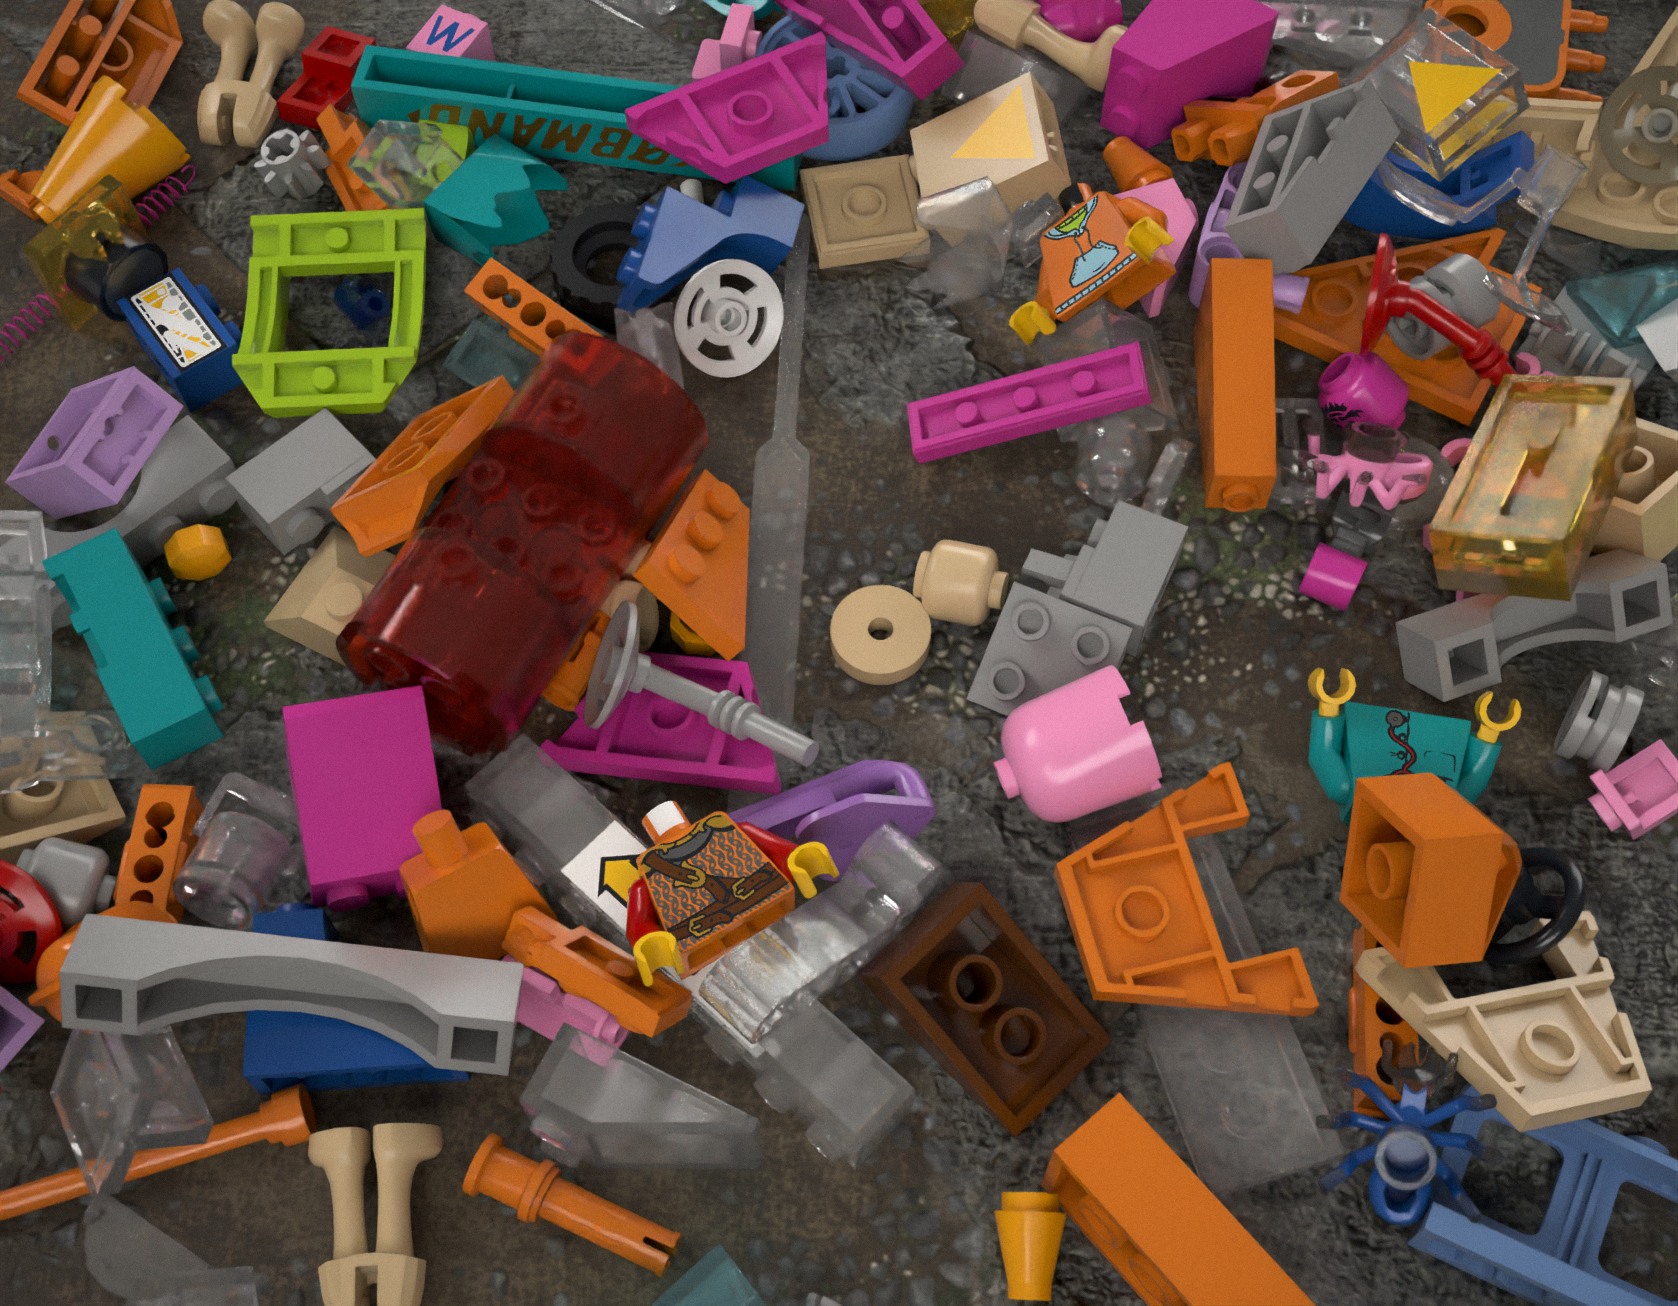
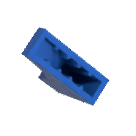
M286 903L278 906L276 912L253 913V933L338 942V931L324 909H318L311 904ZM247 1011L243 1077L260 1095H271L274 1091L300 1083L305 1085L308 1092L471 1081V1072L435 1068L411 1049L383 1034L341 1019L303 1012Z

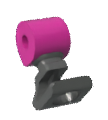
M1344 485L1332 514L1331 529L1334 536L1332 544L1319 542L1298 591L1343 612L1346 611L1368 564L1367 561L1361 558V555L1367 549L1381 542L1397 509L1396 506L1394 509L1385 510L1376 497L1365 493L1361 505L1376 512L1368 511L1360 506H1351L1349 502L1350 486Z

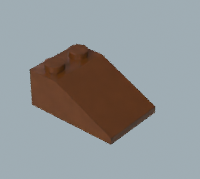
M953 882L857 973L895 1020L1013 1137H1016L1112 1041L1111 1037L982 883Z

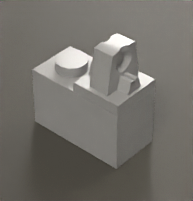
M325 407L226 476L225 479L245 515L283 555H286L299 544L313 540L323 527L334 520L340 527L343 526L329 509L368 469L376 458Z
M1118 500L1108 521L1100 518L1097 519L1087 544H1083L1078 556L1065 554L1064 558L1031 548L1021 569L1019 583L1133 628L1126 646V653L1136 657L1180 558L1189 526Z

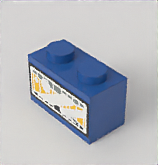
M179 267L116 301L134 337L190 413L244 383L232 366V354L238 353L242 338L241 332L231 320L222 325L216 317L221 314V310L210 291L203 283L193 287Z

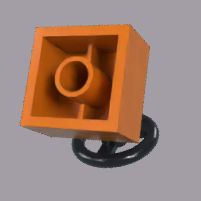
M1433 773L1356 778L1339 901L1404 969L1482 960L1494 964L1521 963L1546 953L1561 942L1572 930L1582 913L1587 890L1585 876L1578 863L1572 857L1560 850L1547 847H1532L1519 850L1516 841L1458 791ZM1544 867L1556 871L1563 879L1564 896L1543 895L1534 885L1529 869ZM1534 918L1551 919L1542 929L1523 940L1506 944L1497 943L1515 925L1526 924Z

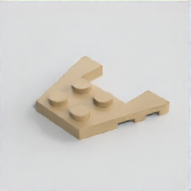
M1589 910L1582 911L1572 930L1561 942L1541 955L1558 979L1554 981L1455 999L1434 966L1404 969L1384 947L1364 950L1354 967L1359 976L1520 1133L1640 1107L1653 1090L1627 1013L1617 1011L1609 987L1615 977L1609 959L1599 957L1594 942V937L1599 929L1594 916ZM1539 919L1529 936L1542 929L1551 919Z

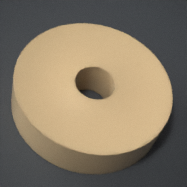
M871 585L860 588L846 596L833 613L830 625L831 650L842 670L858 681L872 685H889L901 682L915 674L928 656L931 640L929 615L915 596L898 587ZM875 630H885L891 636L884 640H877L870 634Z

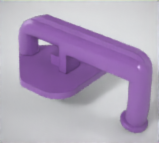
M863 760L727 815L735 823L749 822L782 838L795 834L799 846L808 842L824 844L840 874L837 878H833L829 874H821L818 877L825 881H843L887 865L897 859L935 816L936 808L926 782L916 769L902 762ZM896 789L898 796L880 795Z

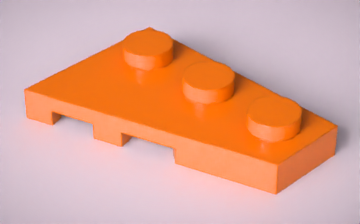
M705 468L690 482L633 576L729 662L745 648L750 509L741 502L738 494L732 487L717 480Z

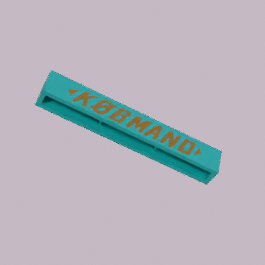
M371 45L365 46L351 84L360 119L377 135L413 139L418 120H429L469 127L472 132L475 148H478L495 133L533 156L717 180L635 135L627 127L625 109L683 86ZM804 152L747 176L771 188L795 191Z

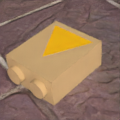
M1030 72L910 130L914 154L909 157V165L921 192V198L916 201L919 216L929 231L935 229L951 247L1057 199L1060 193L1071 185L1054 103Z

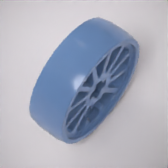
M786 16L764 35L758 46L755 58L815 33ZM826 41L829 142L805 151L803 156L823 161H847L871 155L885 148L901 134L909 121L916 97ZM858 105H860L867 111L864 113H857L856 109Z

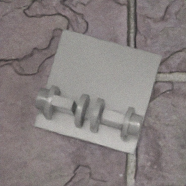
M1568 281L1546 313L1543 314L1541 312L1528 332L1529 336L1512 358V360L1516 361V355L1520 352L1532 354L1541 363V374L1544 371H1550L1559 379H1579L1590 388L1589 402L1619 412L1624 410L1657 362L1635 328L1636 325L1642 322L1641 319Z
M1014 581L966 699L1009 716L1014 709L1022 704L1102 668L1113 665L1119 671L1127 652L1126 646L1133 628Z

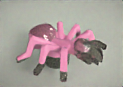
M1312 419L1304 420L1302 423V427L1308 436V452L1281 443L1277 445L1276 458L1282 467L1279 474L1281 478L1295 483L1307 482L1310 485H1316V497L1321 499L1328 497L1343 478L1350 479L1349 502L1351 506L1359 507L1362 504L1368 487L1385 510L1394 509L1397 504L1405 505L1418 500L1427 490L1434 465L1426 455L1398 453L1399 449L1409 441V432H1399L1392 427L1374 422H1348L1345 425L1342 454L1338 456L1320 454V433Z

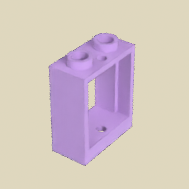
M135 366L72 388L5 483L55 520L116 505L184 406ZM50 437L55 438L59 443L56 451L48 447L47 441Z

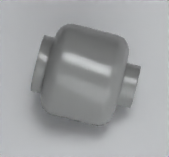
M49 837L44 839L35 850L25 848L21 853L16 866L34 877L47 891L57 908L63 931H67L74 925L82 922L86 913L97 915L115 905L116 901L113 898L117 877L109 875L110 859L104 850L64 839ZM9 892V898L12 901L17 902L18 907L20 909L24 907V905L12 893Z

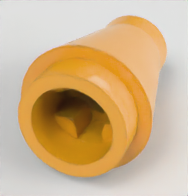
M1001 1192V1210L994 1211L1008 1284L1007 1299L1052 1301V1282L1067 1213L1060 1212V1194Z

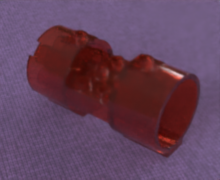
M581 332L564 333L555 337L481 438L480 447L421 528L411 534L336 638V649L348 669L364 686H371L375 680L379 681V686L383 691L422 685L431 738L470 757L475 752L484 754L491 743L499 751L505 753L705 452L709 440L708 430L704 418L693 400L661 368L622 344L598 335Z

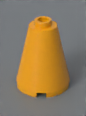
M105 75L94 84L31 192L39 201L32 210L59 234L66 227L75 234H78L167 176L181 169L192 159L191 155L185 153L187 149L181 141L143 104L138 106L131 100L126 103L122 97L127 90Z

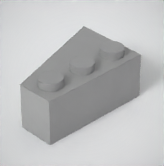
M1369 78L1264 117L1224 229L1244 259H1272L1273 275L1282 272L1285 274L1293 273L1313 262L1401 133Z

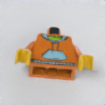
M1076 183L1065 188L1058 197L1064 217L1043 232L1039 241L1043 260L1040 265L1036 297L1033 301L1020 306L1013 313L1009 320L1010 327L1027 346L1032 344L1034 337L1040 331L1046 336L1054 333L1057 329L1054 323L1056 318L1090 334L1176 274L1177 271L1173 263L1161 248L1163 244L1169 246L1174 241V238L1168 233L1169 222L1167 215L1162 210L1135 197H1127L1120 200L1107 191H1100L1093 195L1090 186L1085 183Z

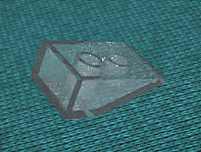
M563 1022L519 1098V1102L531 1122L529 1130L542 1139L539 1148L548 1156L572 1168H577L582 1159L599 1169H758L765 1157L759 1119Z

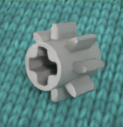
M283 129L274 132L265 139L260 150L263 160L254 164L256 170L263 177L264 183L276 198L279 199L288 192L291 196L301 200L315 194L323 186L325 179L323 169L330 166L331 161L309 130L304 131L298 136L291 130Z

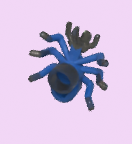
M1390 1039L1384 1040L1382 1069L1393 1079L1394 1087L1402 1095L1401 1101L1396 1103V1106L1370 1077L1359 1075L1347 1065H1341L1337 1069V1076L1350 1087L1361 1089L1391 1120L1385 1122L1355 1111H1346L1339 1115L1321 1114L1316 1117L1315 1125L1319 1129L1340 1130L1344 1127H1357L1377 1133L1374 1143L1350 1152L1337 1168L1320 1178L1318 1186L1321 1191H1330L1348 1179L1358 1166L1375 1158V1164L1372 1167L1369 1178V1198L1376 1214L1385 1222L1397 1226H1406L1417 1222L1426 1213L1431 1202V1179L1435 1173L1445 1183L1452 1199L1468 1220L1472 1223L1480 1221L1482 1219L1480 1210L1465 1192L1457 1174L1437 1156V1146L1461 1148L1471 1152L1480 1160L1497 1165L1502 1163L1503 1153L1498 1149L1481 1144L1472 1135L1431 1131L1428 1127L1465 1110L1480 1112L1494 1108L1498 1103L1497 1099L1491 1093L1477 1097L1460 1095L1429 1112L1425 1106L1426 1100L1437 1094L1439 1088L1453 1081L1458 1063V1053H1449L1444 1073L1436 1077L1440 1067V1058L1434 1046L1430 1045L1428 1047L1426 1057L1418 1066L1415 1057L1416 1045L1414 1042L1407 1043L1399 1053V1069H1396L1392 1064L1393 1042Z

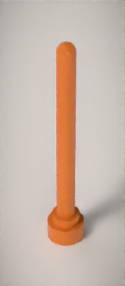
M303 1083L272 1092L271 1100L260 1104V1111L2 1190L0 1191V1221L267 1139L271 1145L283 1142L286 1147L309 1141V1136L318 1132L316 1114L309 1092Z

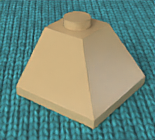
M334 526L266 617L264 623L266 627L371 679L439 583L437 575L385 550L369 557L358 554L356 543L350 533Z

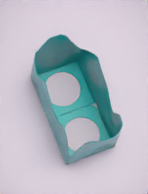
M494 133L423 201V205L435 240L484 266L490 257L497 261L491 250L492 246L520 244L550 230L549 221L538 202L536 190L565 191L569 188L566 179L549 165Z

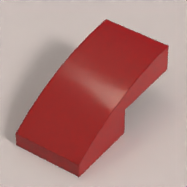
M327 26L301 53L304 72L277 100L279 118L322 131L316 118L329 104L334 105L335 109L343 113L347 110L354 98L351 84L365 46H376V39Z

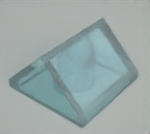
M1678 260L1653 262L1566 282V292L1613 348L1621 349L1645 343L1635 326L1678 298Z

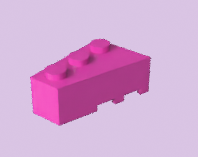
M773 0L789 18L815 34L822 31L826 41L921 101L965 65L917 0Z

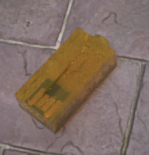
M1504 375L1428 529L1438 589L1571 601L1638 440L1632 378Z

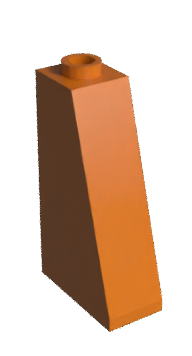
M1211 258L1193 328L1205 508H1225L1232 512L1265 509L1277 477L1272 259Z

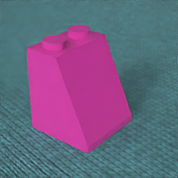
M1152 0L1112 47L1100 126L1113 132L1118 137L1126 136L1137 145L1148 149L1171 138L1172 129L1186 122L1183 105L1195 99L1208 100V96L1212 95L1245 97L1252 94L1255 83L1264 74L1279 11L1256 0Z
M422 685L282 707L287 765L312 905L317 908L328 906V909L332 911H348L366 905L370 901L369 898L397 893L398 897L407 899L399 868L405 861L423 852L412 832V828L425 815L442 810Z

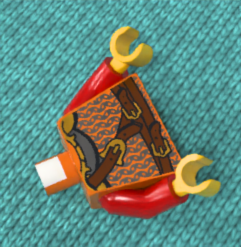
M667 801L653 808L643 818L642 825L655 846L641 853L636 859L640 877L628 889L626 937L633 949L643 984L646 987L654 985L651 974L656 969L664 966L674 967L682 981L795 914V888L790 881L795 882L802 895L810 899L817 894V889L812 881L814 877L821 874H829L833 878H837L840 874L827 847L820 842H808L799 846L749 822L735 823L722 811L713 812L691 825L676 801Z

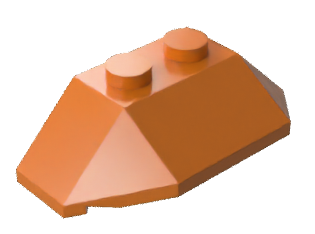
M70 0L15 97L70 127L94 84L105 75L127 90L122 97L126 103L131 100L138 106L143 104L148 108L183 44L171 0Z

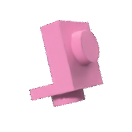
M732 3L721 39H704L702 41L692 71V83L755 58L763 35L762 31L755 30L753 6Z
M1659 739L1606 774L1600 769L1589 776L1597 793L1588 798V801L1611 832L1623 826L1632 840H1635L1678 813V760L1662 739Z

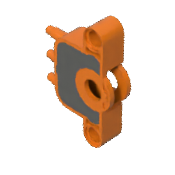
M1428 0L1419 19L1420 31L1414 36L1408 57L1409 61L1503 69L1465 102L1484 104L1487 95L1602 102L1603 105V98L1599 95L1560 86L1566 70L1580 73H1600L1604 70L1606 64L1604 55L1593 54L1588 50L1569 48L1568 41L1569 31L1586 34L1590 32L1600 34L1606 32L1609 19L1607 16L1596 15L1592 11L1571 8V0ZM1421 114L1418 134L1419 144L1426 153L1436 157L1430 131L1426 134ZM1466 147L1453 158L1459 157L1462 153H1464Z

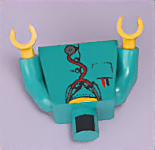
M1317 668L1310 674L1308 679L1309 691L1313 697L1319 700V709L1312 711L1308 763L1328 799L1338 804L1340 820L1346 826H1350L1356 778L1433 773L1473 804L1487 788L1503 744L1497 739L1500 731L1511 729L1517 724L1521 717V706L1519 701L1513 698L1506 718L1499 722H1492L1488 718L1486 711L1488 704L1491 702L1493 692H1485L1475 703V714L1481 723L1478 732L1470 733L1471 721L1349 702L1348 700H1350L1355 692L1356 682L1351 671L1345 668H1341L1339 675L1340 687L1337 692L1332 695H1326L1323 690L1324 669ZM1339 704H1343L1341 710L1339 711Z

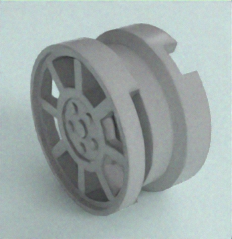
M1591 670L1580 685L1565 714L1555 738L1552 752L1566 759H1571L1576 755L1587 761V768L1596 772L1601 769L1606 774L1618 758L1633 729L1643 703L1644 692L1629 685H1625L1622 689L1609 684L1608 676Z

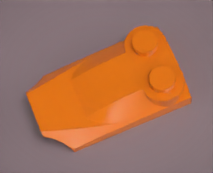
M503 375L417 415L329 509L352 536L356 543L358 554L369 557L412 538L444 483L461 475L482 455L488 461L494 460L509 451L517 443L518 439L514 433L519 429L521 423L512 411L516 393Z

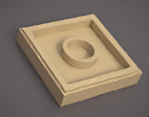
M908 154L799 170L801 191L819 269L930 253V236L917 210L916 201L920 197L909 165Z

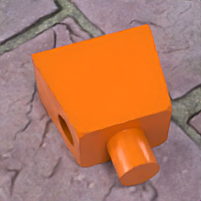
M438 810L425 815L415 823L412 832L423 852L405 861L400 866L399 872L424 952L497 960L508 954L501 946L515 911L531 905L559 922L538 888L486 822L477 823L461 832L450 811Z

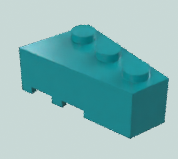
M113 528L41 561L49 578L54 581L68 601L73 612L68 616L79 636L83 634L98 667L95 671L131 744L151 771L224 737L214 716V713L224 709L221 699L207 674L198 679L196 678L190 664L201 658L184 625L173 629L167 615L178 611L161 577L149 582L117 528Z

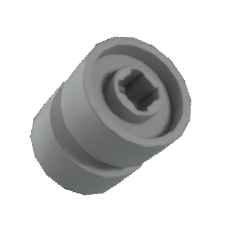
M1456 253L1425 271L1423 276H1416L1409 280L1411 281V288L1423 290L1477 329L1494 320L1499 312L1500 297L1495 281L1479 260L1468 254ZM1409 312L1405 313V318L1392 317L1386 328L1395 345L1404 354L1415 360L1424 361L1453 344Z

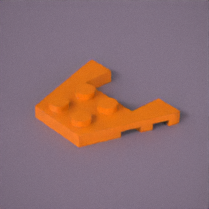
M1231 762L1216 766L1208 771L1205 778L1185 790L1180 788L1163 798L1159 806L1131 823L1128 820L1056 863L1054 875L1093 1000L1299 1017L1314 1015L1318 1009L1319 1003L1298 947L1232 963L1227 961L1186 839L1246 825L1250 814Z

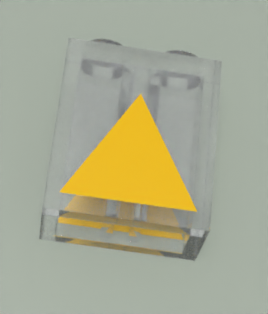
M1430 7L1401 28L1394 37L1368 59L1360 63L1341 81L1342 86L1345 87L1367 78L1371 80L1401 132L1392 146L1439 182L1530 107L1520 69Z

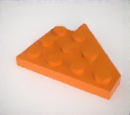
M1496 228L1394 250L1398 280L1409 281L1416 276H1423L1425 271L1456 253L1468 254L1479 260L1489 271L1496 283L1500 297V309L1494 320L1478 330H1488L1492 334V338L1500 343L1501 348L1509 353L1543 288L1490 266L1507 231ZM1376 254L1289 273L1300 277H1310V281L1299 315L1274 307V338L1328 363H1332L1336 358L1347 352L1359 354ZM1385 330L1379 343L1372 351L1377 353L1406 382L1409 387L1410 400L1467 426H1470L1492 385L1488 378H1478L1474 370L1470 369L1466 364V360L1460 358L1458 355L1459 347L1454 343L1424 361L1415 360L1404 354L1392 341L1387 330Z

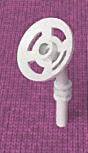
M688 179L681 183V193L704 204L702 183L700 181ZM724 259L703 267L691 276L677 301L674 329L680 350L693 366L712 376L728 378L750 372L766 360L780 337L784 319L781 294L776 283L768 273L750 262L739 259ZM720 275H742L749 279L754 286L743 294L735 288L720 286ZM696 294L697 298L691 312V326L688 327V311L691 301ZM764 307L761 331L755 342L750 345L747 341L753 334L757 324V308ZM706 339L715 345H728L732 358L727 360L711 359L704 356L697 349L702 341Z

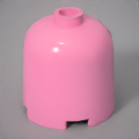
M1113 665L1102 668L1022 704L1009 714L1003 724L1000 740L1005 758L993 762L999 781L1008 799L1020 795L1029 811L1043 821L1052 823L1071 821L1162 788L1158 780L1162 778V773L1149 733L1143 720L1130 725L1120 698L1130 695V691L1119 671Z

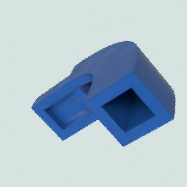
M1521 130L1468 157L1447 162L1440 169L1438 164L1410 161L1388 150L1343 216V219L1378 234L1386 233L1393 236L1417 239L1453 237L1484 229L1496 224V205L1534 188L1535 143Z

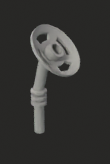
M625 600L618 606L604 633L592 668L584 706V722L587 727L598 729L613 714L627 691L639 694L644 688L707 716L708 723L711 726L720 728L726 734H732L738 740L743 741L751 738L805 767L810 766L818 755L819 744L762 715L759 705L748 702L747 699L736 696L735 693L729 690L718 693L651 664L650 656L639 653L640 622L636 604Z

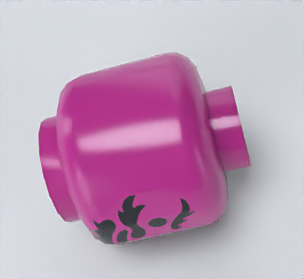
M1354 352L1344 353L1324 370L1318 380V386L1321 388L1318 395V406L1352 440L1365 441L1375 436L1385 438L1394 433L1406 418L1404 408L1409 400V387L1375 352H1371L1368 357H1361L1360 353L1357 355Z

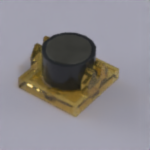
M110 174L100 180L21 248L61 322L75 332L98 312L114 322L127 323L116 301L168 273L169 269L166 254L157 244L149 239L124 184ZM67 284V287H68L71 291H68V290L64 287V285Z

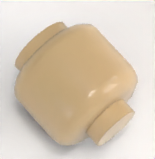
M941 540L936 543L931 552L923 551L921 553L915 571L913 596L921 600L923 609L930 618L968 626H977L986 620L991 608L999 610L1003 608L1008 590L1009 573L999 571L997 554L990 547L954 540Z

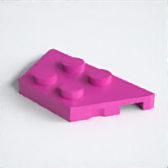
M822 31L627 108L625 109L627 127L635 135L725 184L829 142L826 37Z
M639 652L650 656L651 664L718 693L729 690L735 693L736 696H741L747 699L748 702L759 705L763 715L754 676L748 662L734 660L728 662L723 659ZM644 688L639 694L627 691L613 714L598 729L589 728L585 725V696L574 708L578 716L576 721L555 744L546 739L539 747L536 755L543 767L547 769L780 795L782 788L772 749L751 738L743 741L738 740L732 734H726L720 728L711 726L708 723L707 716Z

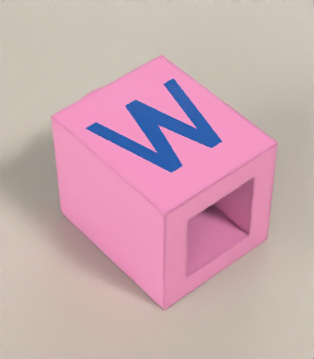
M441 5L406 47V50L496 62L488 23L472 14L462 13L445 5Z

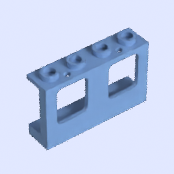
M1468 1082L1460 1090L1459 1096L1480 1097L1485 1105L1478 1112L1465 1110L1451 1116L1446 1132L1465 1133L1477 1139L1481 1125L1486 1120H1494L1515 1130L1517 1129ZM1596 1116L1521 1132L1552 1146L1557 1150L1561 1158L1560 1168L1540 1229L1536 1235L1523 1234L1482 1214H1479L1474 1219L1468 1218L1452 1199L1445 1183L1432 1170L1430 1175L1432 1184L1431 1202L1426 1213L1417 1222L1413 1223L1406 1244L1537 1306H1678V1300H1665L1603 1270L1598 1260L1602 1241L1619 1187L1622 1183H1634L1678 1203V1160L1670 1157L1669 1150L1662 1144L1637 1135L1625 1137L1599 1125V1120ZM1441 1146L1437 1156L1457 1174L1460 1182H1462L1472 1153L1457 1147Z

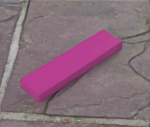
M1139 341L907 403L913 455L918 463L921 464L1153 402L1143 351Z

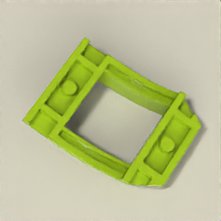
M410 208L250 216V227L253 230L252 257H249L245 321L238 353L232 354V366L262 411L274 418L313 416L325 407L332 415L382 413L415 365L418 357L424 317L426 284L425 209ZM394 272L393 310L388 347L284 352L289 311L290 277Z

